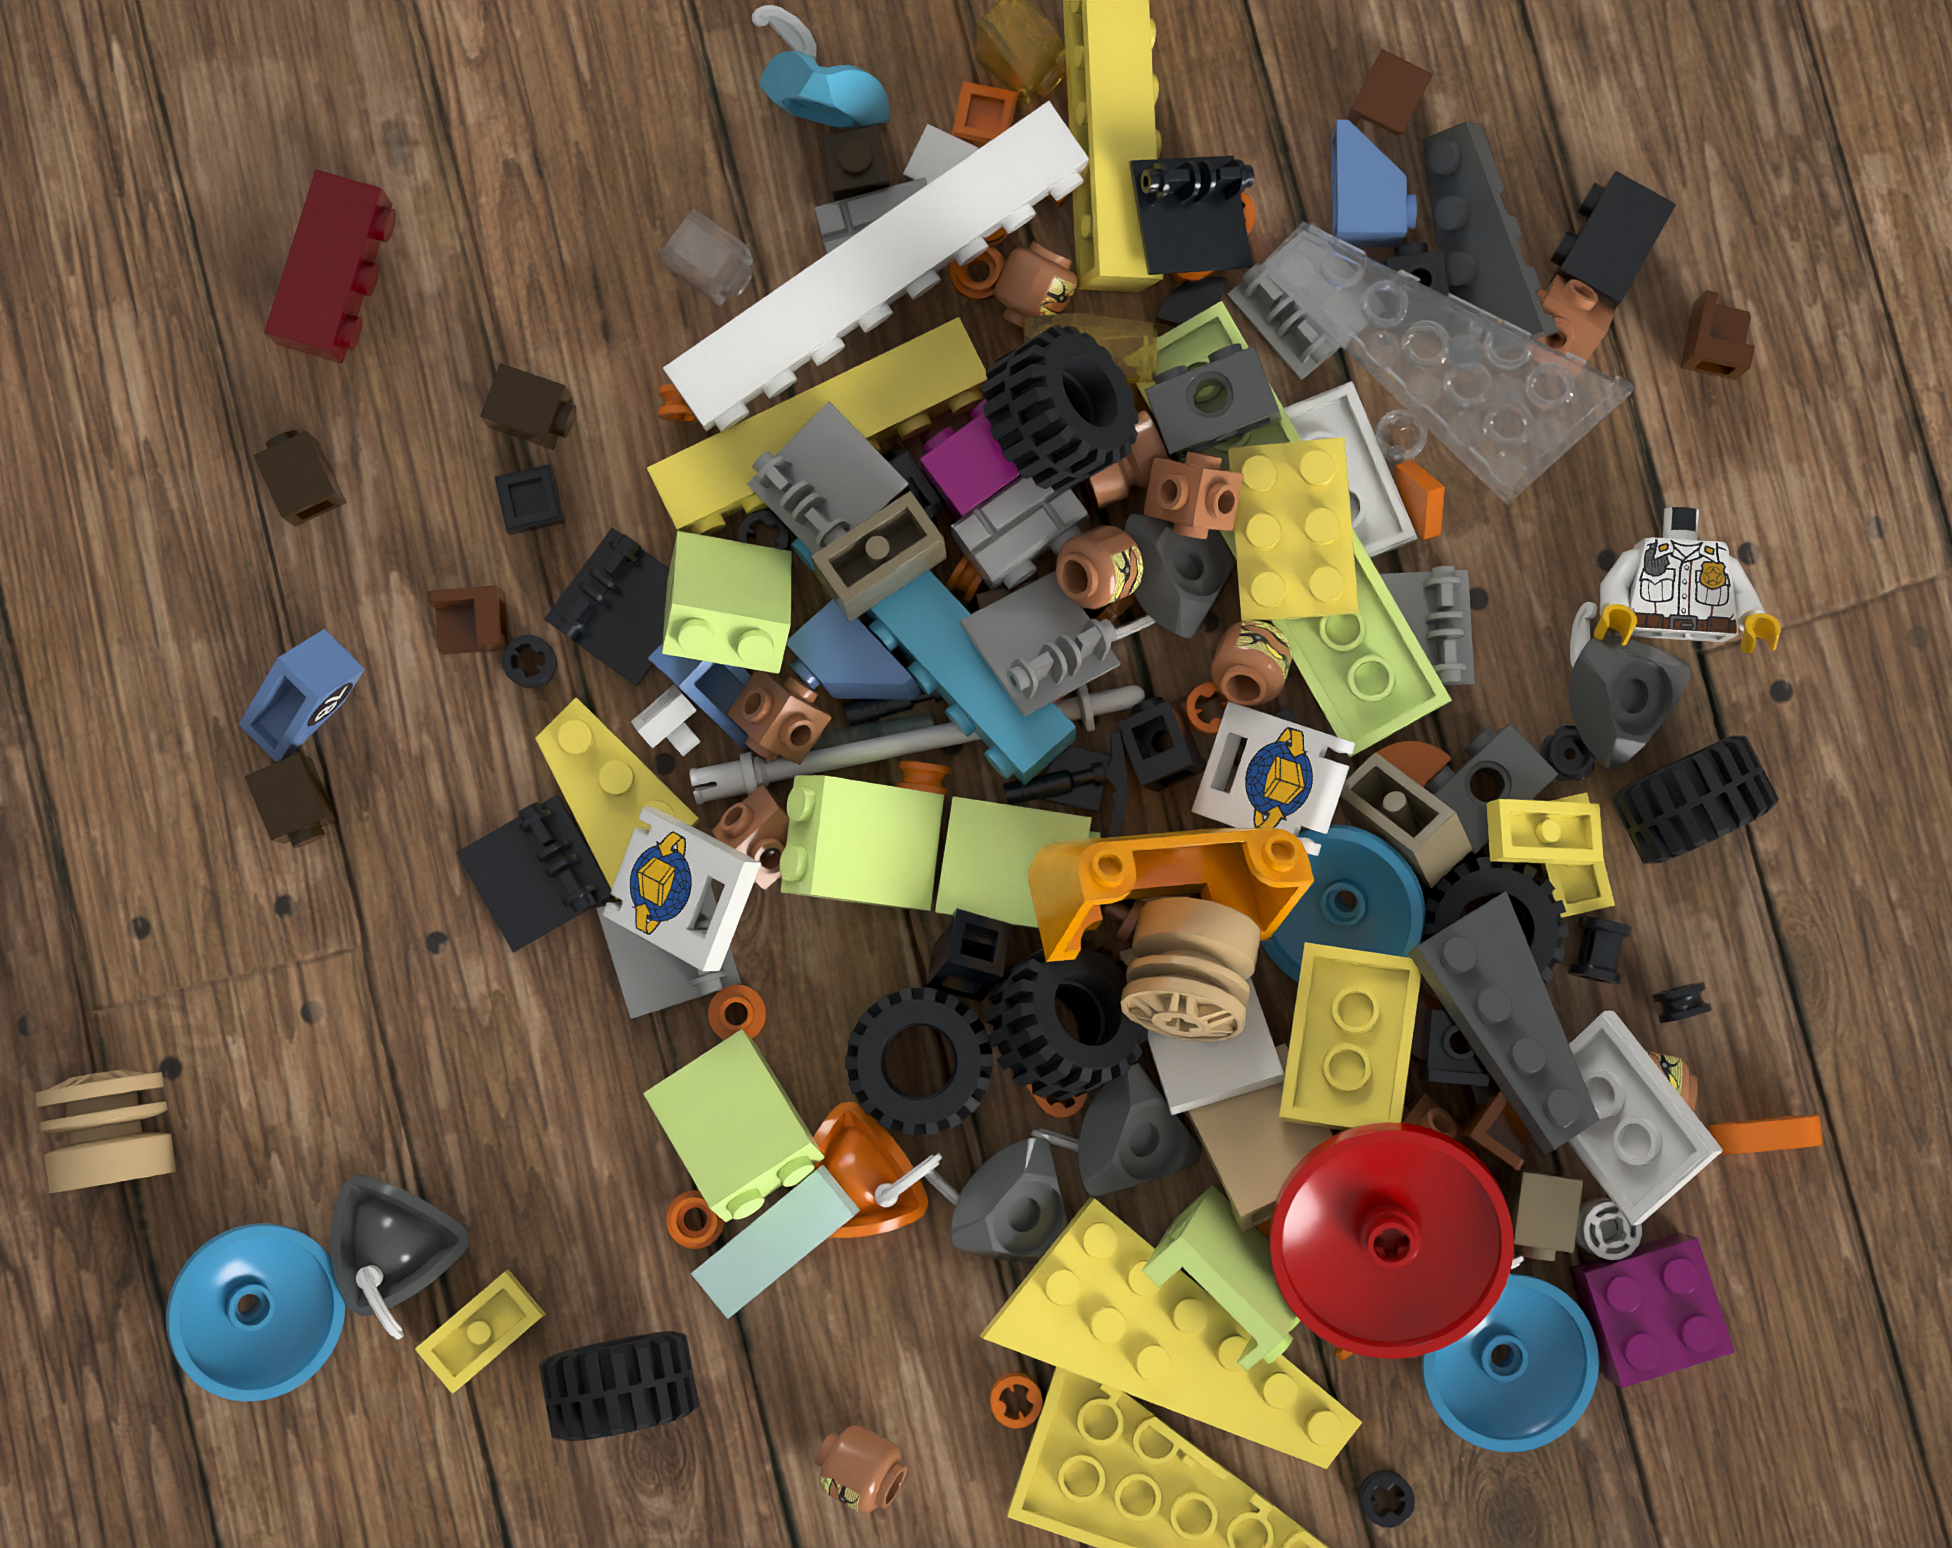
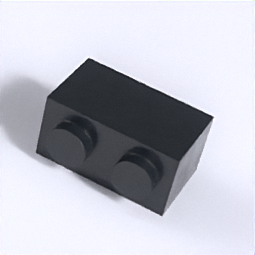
M1618 171L1614 172L1604 187L1594 182L1577 213L1586 217L1576 235L1569 231L1565 233L1550 259V262L1556 264L1558 268L1549 283L1551 284L1557 274L1568 281L1572 279L1579 280L1590 286L1597 293L1599 300L1616 309L1622 302L1676 204Z

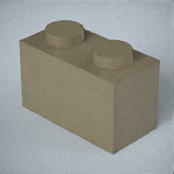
M911 491L811 556L818 579L848 622L865 613L947 558L943 536Z
M1375 752L1344 782L1338 800L1351 826L1366 830L1389 843L1404 857L1416 877L1432 889L1473 849L1457 813Z
M1504 1166L1501 1167L1499 1187L1502 1190L1511 1217L1514 1252L1519 1253V1256L1547 1261H1555L1556 1250L1574 1253L1583 1185L1582 1180L1557 1173L1523 1168L1516 1171Z

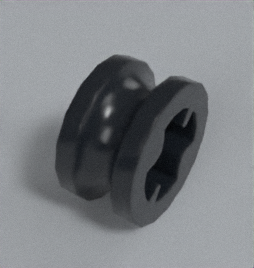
M759 510L752 512L744 518L739 526V542L749 543V537H756L752 529L764 523L768 530L778 528L780 531V538H773L776 545L775 548L787 551L790 549L791 536L789 529L773 511Z
M521 635L512 639L505 647L502 655V667L506 675L514 683L527 689H535L546 685L554 677L557 670V657L553 648L542 638L534 635ZM527 647H531L537 655L545 656L544 666L536 665L540 672L532 677H529L523 669L515 668L516 657L523 659L519 652Z
M1705 983L1688 984L1653 994L1654 1002H1659L1663 1007L1661 1015L1658 1016L1660 1023L1681 1020L1711 1011L1710 1003L1704 1002L1701 997L1702 991L1706 989Z
M1379 1470L1371 1473L1363 1480L1359 1488L1358 1500L1361 1509L1373 1523L1381 1527L1393 1528L1402 1525L1410 1518L1414 1510L1415 1497L1412 1488L1401 1475L1391 1470ZM1394 1484L1400 1487L1401 1492L1395 1493V1496L1401 1503L1395 1511L1388 1507L1383 1508L1380 1513L1373 1510L1372 1506L1378 1504V1501L1372 1494L1378 1486L1384 1490H1389Z

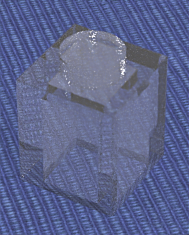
M695 208L691 209L659 253L666 269L719 306L723 304L729 294L736 298L745 289L754 273V269L750 267L753 258L749 246Z

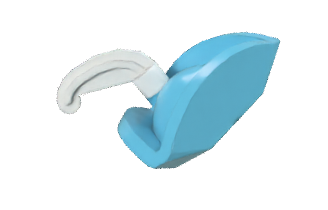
M764 5L755 9L752 14L753 23L758 27L766 26L769 23L793 50L781 52L774 56L766 66L760 79L759 87L775 104L792 116L844 130L890 122V106L886 91L874 76L852 65L818 66L816 63V43L809 29L796 16L774 5Z

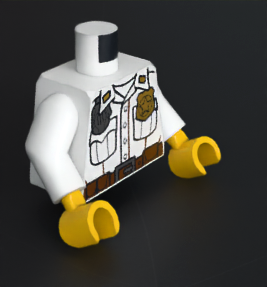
M1670 507L1664 509L1663 538H1644L1634 545L1633 549L1623 552L1601 582V618L1594 630V637L1602 640L1607 629L1612 628L1615 629V636L1622 637L1621 645L1623 646L1627 645L1630 637L1725 642L1738 635L1739 627L1743 631L1740 648L1744 653L1748 654L1753 653L1756 637L1766 640L1770 650L1775 651L1781 632V625L1775 617L1765 613L1760 599L1739 561L1729 556L1727 544L1717 541L1698 540L1699 510L1689 507Z

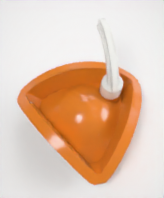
M853 1101L838 1104L829 1113L813 1137L825 1156L824 1159L813 1165L814 1171L823 1164L860 1211L828 1238H853L880 1234L895 1230L920 1219L928 1207V1197L920 1179L939 1165L938 1161L942 1159V1156L939 1153L935 1156L932 1154L913 1168L909 1159L883 1126L878 1124L877 1120L869 1114L867 1115L859 1104Z

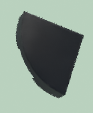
M1204 277L1200 280L1183 283L1164 300L1155 322L1177 327L1217 304L1221 300L1226 278Z

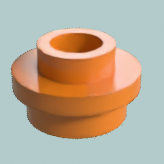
M987 244L989 247L982 254L962 267L959 266L956 260L951 262V282L957 292L968 299L986 300L994 296V286L1006 262L1002 254L989 244ZM976 264L984 265L989 271V276L980 282L973 281L967 274L969 268Z
M731 985L721 989L712 998L708 1009L710 1026L716 1035L723 1040H726L741 1029L753 1039L763 1029L767 1017L766 1005L762 997L754 989L745 985ZM739 1002L747 1008V1019L741 1025L731 1024L726 1017L727 1008L732 1003Z
M689 1190L677 1196L670 1204L666 1214V1225L671 1237L681 1246L690 1249H700L712 1244L721 1235L725 1221L709 1208L699 1190ZM699 1208L705 1212L707 1222L704 1228L695 1230L687 1225L685 1218L689 1209Z

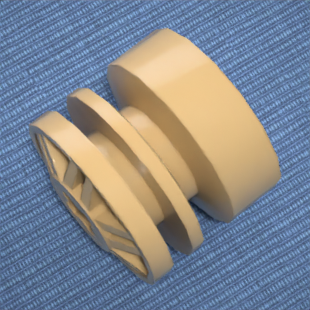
M1171 897L1147 902L1139 910L1132 943L1133 955L1137 959L1127 968V986L1123 988L1121 997L1122 1012L1131 1021L1143 1025L1149 1031L1171 1038L1196 1042H1219L1235 1038L1244 1031L1246 1020L1245 1006L1249 1003L1250 985L1246 980L1255 971L1260 944V928L1250 917L1234 908L1209 900Z
M127 1069L68 1078L66 1081L46 1091L34 1093L36 1108L62 1104L65 1107V1118L39 1122L40 1132L68 1133L70 1145L52 1150L43 1155L49 1193L176 1172L171 1133L143 1132L141 1120L167 1111L166 1101L139 1105L137 1092L164 1087L162 1072L148 1074L128 1071Z

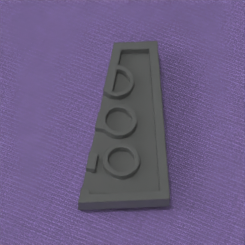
M1465 121L1423 138L1438 251L1443 250L1450 301L1453 304L1455 313L1449 323L1454 360L1472 361L1559 333L1552 314L1544 313L1536 293L1542 287L1535 268L1526 266L1517 242L1523 236L1516 217L1507 215L1500 196L1504 190V185L1481 124Z

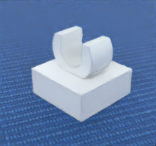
M675 684L631 721L638 733L652 748L667 737L680 754L685 756L701 742L684 722L697 710Z

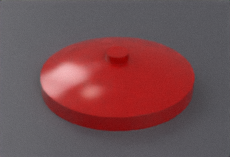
M1385 1122L1363 1125L1343 1131L1316 1146L1300 1160L1284 1181L1277 1195L1270 1222L1269 1242L1275 1279L1283 1297L1295 1315L1311 1331L1332 1345L1348 1352L1374 1358L1399 1359L1425 1355L1440 1350L1467 1335L1483 1321L1499 1300L1510 1275L1513 1261L1514 1235L1511 1217L1502 1190L1492 1173L1472 1151L1460 1142L1436 1130L1414 1124Z

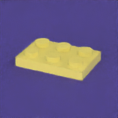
M1345 437L1228 448L1230 471L1243 473L1239 504L1234 522L1241 620L1264 622L1359 613Z
M1304 943L1279 1121L1343 1131L1374 1123H1401L1421 972L1411 958Z

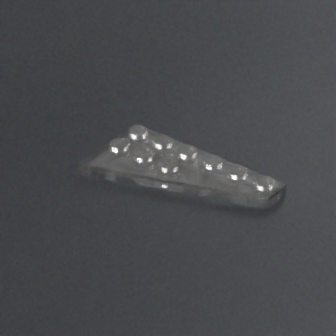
M1304 221L1260 266L1282 290L1506 505L1512 502L1625 400L1635 387V384L1617 375L1615 378H1612L1587 366L1586 360L1568 351L1566 354H1563L1533 339L1532 333L1450 293L1447 297L1419 283L1420 278L1402 269L1400 272H1397L1368 258L1365 251Z

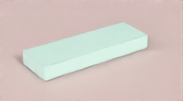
M822 1164L695 1269L691 1275L725 1317L729 1319L854 1217L860 1209Z

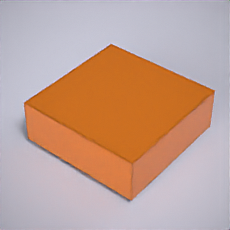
M963 81L952 136L974 146L983 147L1012 127L1018 101V92Z

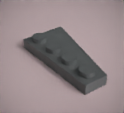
M1506 891L1417 945L1408 953L1544 1155L1554 1151L1600 1120Z

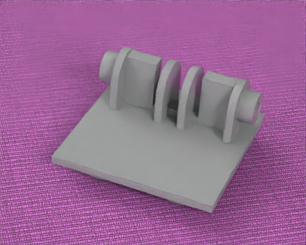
M1314 222L1265 263L1254 265L1242 277L1243 281L1227 294L1229 299L1300 380H1303L1387 309V305Z
M830 401L775 456L769 451L763 453L752 466L757 474L747 483L813 554L884 509L909 484Z
M1440 566L1432 568L1431 572L1380 574L1443 686L1475 684L1468 570H1455L1454 566Z
M1056 570L961 619L959 622L1023 717L1121 664L1111 650V642L1117 639L1116 630L1112 623L1107 619L1100 622L1096 619L1090 620L1083 608L1074 603L1062 591L1057 581Z
M711 884L695 923V930H708L716 910L717 903ZM621 900L615 903L622 905L623 901ZM605 906L596 908L630 1019L720 991L727 986L742 984L730 945L720 971H701L603 916Z

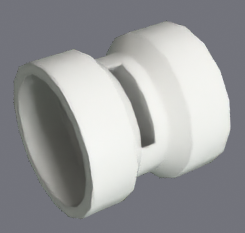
M1604 1197L1591 1198L1580 1205L1575 1240L1586 1252L1607 1260H1621L1631 1255L1639 1246L1642 1237L1641 1224L1631 1226L1612 1200Z

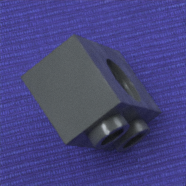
M1239 343L1223 347L1208 356L1209 364L1189 372L1185 365L1171 368L1154 377L1156 385L1144 389L1172 460H1181L1186 458L1187 452H1201L1282 419L1255 346L1244 350ZM1212 385L1223 388L1228 393V397L1222 409L1214 413H1206L1196 407V397L1203 388Z
M1511 724L1500 728L1497 732L1488 725L1464 747L1465 752L1470 757L1455 772L1446 765L1423 786V788L1457 813L1473 848L1465 857L1475 854L1489 841L1486 805L1488 802L1478 800L1470 789V780L1476 771L1486 772L1495 780L1497 790L1492 801L1497 799L1532 800L1559 775Z

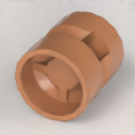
M1145 410L1138 413V423L1134 425L1138 435L1136 442L1131 445L1132 451L1128 456L1083 481L1085 489L1097 510L1127 498L1131 485H1134L1141 491L1148 490L1153 458L1169 459L1161 437Z

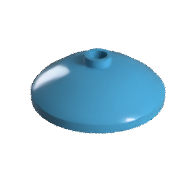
M1330 824L1327 834L1309 828L1301 830L1298 836L1312 839L1316 843L1321 844L1318 856L1307 853L1314 877L1313 883L1268 941H1261L1273 962L1289 977L1299 982L1305 942L1411 958L1408 953L1421 944L1423 938L1426 909L1419 881L1404 857L1385 840L1360 828ZM1345 890L1353 893L1356 897L1357 905L1350 906L1344 903L1340 892Z
M273 1223L247 1224L232 1228L213 1237L203 1244L184 1264L174 1281L167 1303V1337L176 1361L183 1371L201 1388L229 1400H267L297 1388L322 1367L338 1342L344 1323L346 1303L335 1280L332 1259L316 1241L304 1233L284 1225ZM246 1294H254L253 1306L247 1311H238L237 1305L240 1298Z
M1510 1273L1499 1300L1491 1312L1471 1332L1440 1350L1421 1355L1423 1385L1427 1397L1438 1416L1454 1433L1478 1447L1497 1452L1532 1450L1546 1445L1563 1435L1577 1422L1586 1410L1596 1387L1599 1370L1597 1341L1590 1322L1581 1308L1555 1285L1535 1276L1519 1273ZM1501 1344L1507 1345L1509 1352L1506 1359L1501 1362H1492L1491 1353L1493 1349Z

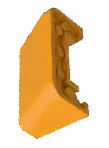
M1213 828L1058 841L1044 845L1036 853L1028 869V883L1046 962L1075 959L1081 950V937L1086 930H1096L1103 920L1099 905L1111 904L1125 899L1200 893L1202 900H1209L1234 908L1250 917L1260 928V941H1268L1314 881L1309 858L1302 842L1294 834L1276 828Z

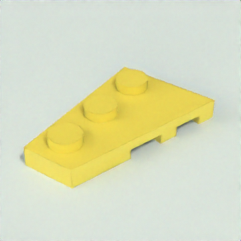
M577 697L535 738L611 890L634 829L645 828L650 831L651 825L639 819L643 806L662 810L692 827L701 820Z

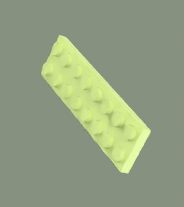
M1220 301L1122 358V361L1153 413L1144 389L1156 385L1154 381L1155 376L1182 365L1187 367L1188 372L1210 363L1208 356L1211 353L1232 344H1241L1243 350L1249 347L1225 305ZM1207 386L1198 393L1196 407L1206 413L1217 412L1226 404L1228 393L1219 386ZM1271 387L1280 410L1281 420L1198 453L1221 457L1220 469L1230 471L1228 448L1302 441ZM1234 527L1233 531L1219 530L1237 560ZM1353 528L1359 613L1271 621L1274 627L1281 630L1290 641L1293 652L1292 658L1337 737L1356 743L1352 755L1347 753L1349 758L1452 701Z

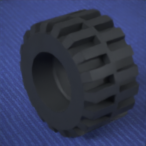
M1060 325L1050 327L997 359L995 364L990 366L986 372L988 381L983 383L982 395L987 403L983 405L985 417L990 421L992 427L989 429L994 441H998L1002 448L1001 453L1008 462L1012 461L1017 467V472L1025 479L1032 477L1036 486L1043 489L1051 486L1054 491L1072 488L1121 461L1132 451L1131 445L1136 442L1138 435L1134 426L1138 423V412L1133 406V401L1135 400L1133 392L1125 381L1124 377L1126 376L1121 367L1115 364L1109 351L1104 346L1100 347L1095 338L1084 332L1081 334L1076 327L1068 325L1064 328Z
M1730 736L1626 785L1617 792L1611 801L1642 863L1658 864L1703 846L1768 813L1779 799L1747 736Z
M1489 857L1476 858L1457 864L1432 889H1424L1422 892L1426 909V922L1421 943L1458 921L1463 909L1472 900L1483 896L1497 897L1506 891L1544 983H1548L1556 974L1552 971L1555 963L1563 961L1566 950L1561 949L1562 938H1569V925H1562L1560 914L1566 912L1563 901H1555L1551 894L1556 888L1548 879H1539L1535 875L1537 870L1528 864L1519 865L1514 862L1490 861Z
M1081 939V950L1075 959L1046 962L1044 949L1042 948L1003 973L1000 984L992 988L988 999L995 1006L986 1010V1023L993 1025L994 1032L987 1035L991 1047L998 1046L1002 1056L996 1060L1003 1070L1010 1067L1015 1072L1012 1080L1021 1088L1031 1084L1032 1094L1044 1098L1052 1094L1054 1100H1066L1072 1096L1079 1097L1123 1075L1130 1070V1064L1138 1061L1143 1052L1139 1044L1147 1041L1148 1029L1139 1023L1131 1021L1122 1012L1121 997L1123 988L1127 986L1126 973L1128 966L1123 960L1118 963L1111 960L1112 951L1101 946L1093 950L1091 941ZM1055 997L1066 1004L1075 1016L1079 1027V1042L1070 1037L1061 1026L1055 1011Z
M908 988L886 995L877 1000L876 1003L862 1014L850 1034L847 1043V1056H845V1070L847 1069L848 1084L851 1092L856 1096L860 1103L859 1106L863 1111L888 1130L893 1129L902 1132L901 1134L904 1135L927 1134L928 1136L953 1128L962 1123L966 1117L976 1110L988 1090L993 1068V1053L987 1031L974 1011L963 1001L949 993L931 988ZM913 1026H927L942 1033L950 1042L955 1056L954 1071L950 1080L939 1091L926 1096H914L898 1089L891 1082L885 1068V1054L889 1043L899 1032Z
M662 1331L596 1343L551 1355L539 1364L551 1437L572 1442L629 1433L679 1420L688 1416L699 1407L687 1335L683 1333Z

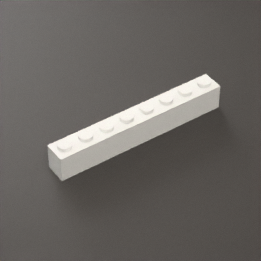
M1050 101L1046 102L664 366L663 369L706 432L715 425L721 432L729 429L750 413L745 405L763 392L771 399L795 383L797 377L793 371L812 359L819 366L839 353L845 347L841 338L860 326L866 333L884 322L893 314L889 305L906 293L914 300L933 288L941 281L936 272L954 260L957 261L960 267L966 265L989 247L984 240L1001 227L1009 234L1036 215L1032 206L1051 194L1055 201L1076 189L1084 181L1079 173L1085 170L1089 158Z

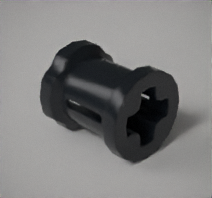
M1580 917L1578 926L1583 929L1577 961L1569 965L1568 974L1592 981L1619 985L1621 975L1616 971L1623 938L1630 936L1632 927L1601 918Z

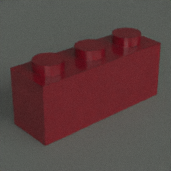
M315 169L264 331L278 346L343 364L347 349L351 351L355 349L362 329V319L358 317L364 295L368 297L372 295L378 280L379 265L375 263L377 252L381 242L386 243L389 241L395 225L396 212L394 209H391L393 203L382 188Z

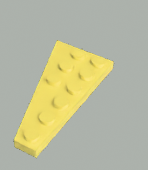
M1092 1197L1087 1200L980 1334V1337L1325 1469L1329 1467L1362 1424V1421L1282 1354L1269 1364L1262 1358L1249 1370L1245 1371L1237 1361L1251 1335L1209 1293L1180 1269L1158 1287L1142 1271L1155 1248Z
M1055 1366L1007 1511L1008 1518L1097 1548H1330L1129 1394Z

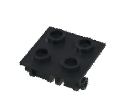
M1234 155L1131 160L1129 162L1148 275L1248 269L1253 267L1240 195L1244 192L1245 188H1251L1254 183V170L1251 165H1244L1242 160L1234 159Z
M611 528L544 620L637 687L654 665L648 657L663 643L669 568L641 549L642 547L633 539Z
M558 795L541 804L535 802L518 812L519 817L456 852L513 953L613 896L607 880Z

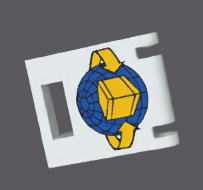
M1228 701L1191 812L1236 828H1276L1286 830L1294 834L1302 842L1308 854L1318 856L1321 844L1316 843L1312 839L1298 836L1301 826L1327 834L1350 767L1324 758L1327 748L1330 747L1338 753L1352 755L1356 743ZM1241 738H1248L1230 793L1225 792L1224 789Z
M643 806L639 819L651 825L650 831L645 828L634 829L611 890V894L622 900L623 903L622 905L611 902L606 903L603 916L701 971H720L761 862L662 810ZM714 878L725 884L708 930H695V923Z

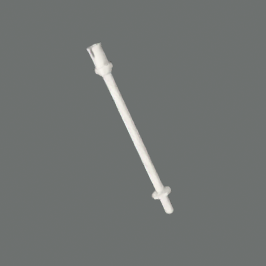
M1085 684L1076 689V697L1061 699L1055 705L1070 721L1082 719L1086 731L1091 732L1095 731L1093 716L1131 709L1145 700V693L1140 686L1129 685L1089 694ZM952 722L809 751L800 765L784 757L776 758L772 762L763 760L759 756L753 757L752 752L740 754V760L697 769L696 767L690 768V778L692 786L709 782L717 783L695 788V791H693L697 805H701L704 802L742 794H748L749 796L762 783L767 787L769 783L792 779L795 775H811L981 740V738L975 732L966 737Z

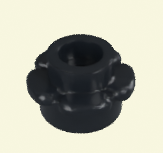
M1561 726L1556 729V734L1549 735L1544 739L1541 746V756L1559 774L1555 779L1567 781L1569 778H1573L1575 781H1580L1588 777L1594 770L1596 758L1581 739L1576 726ZM1566 749L1574 751L1573 759H1567L1564 756Z

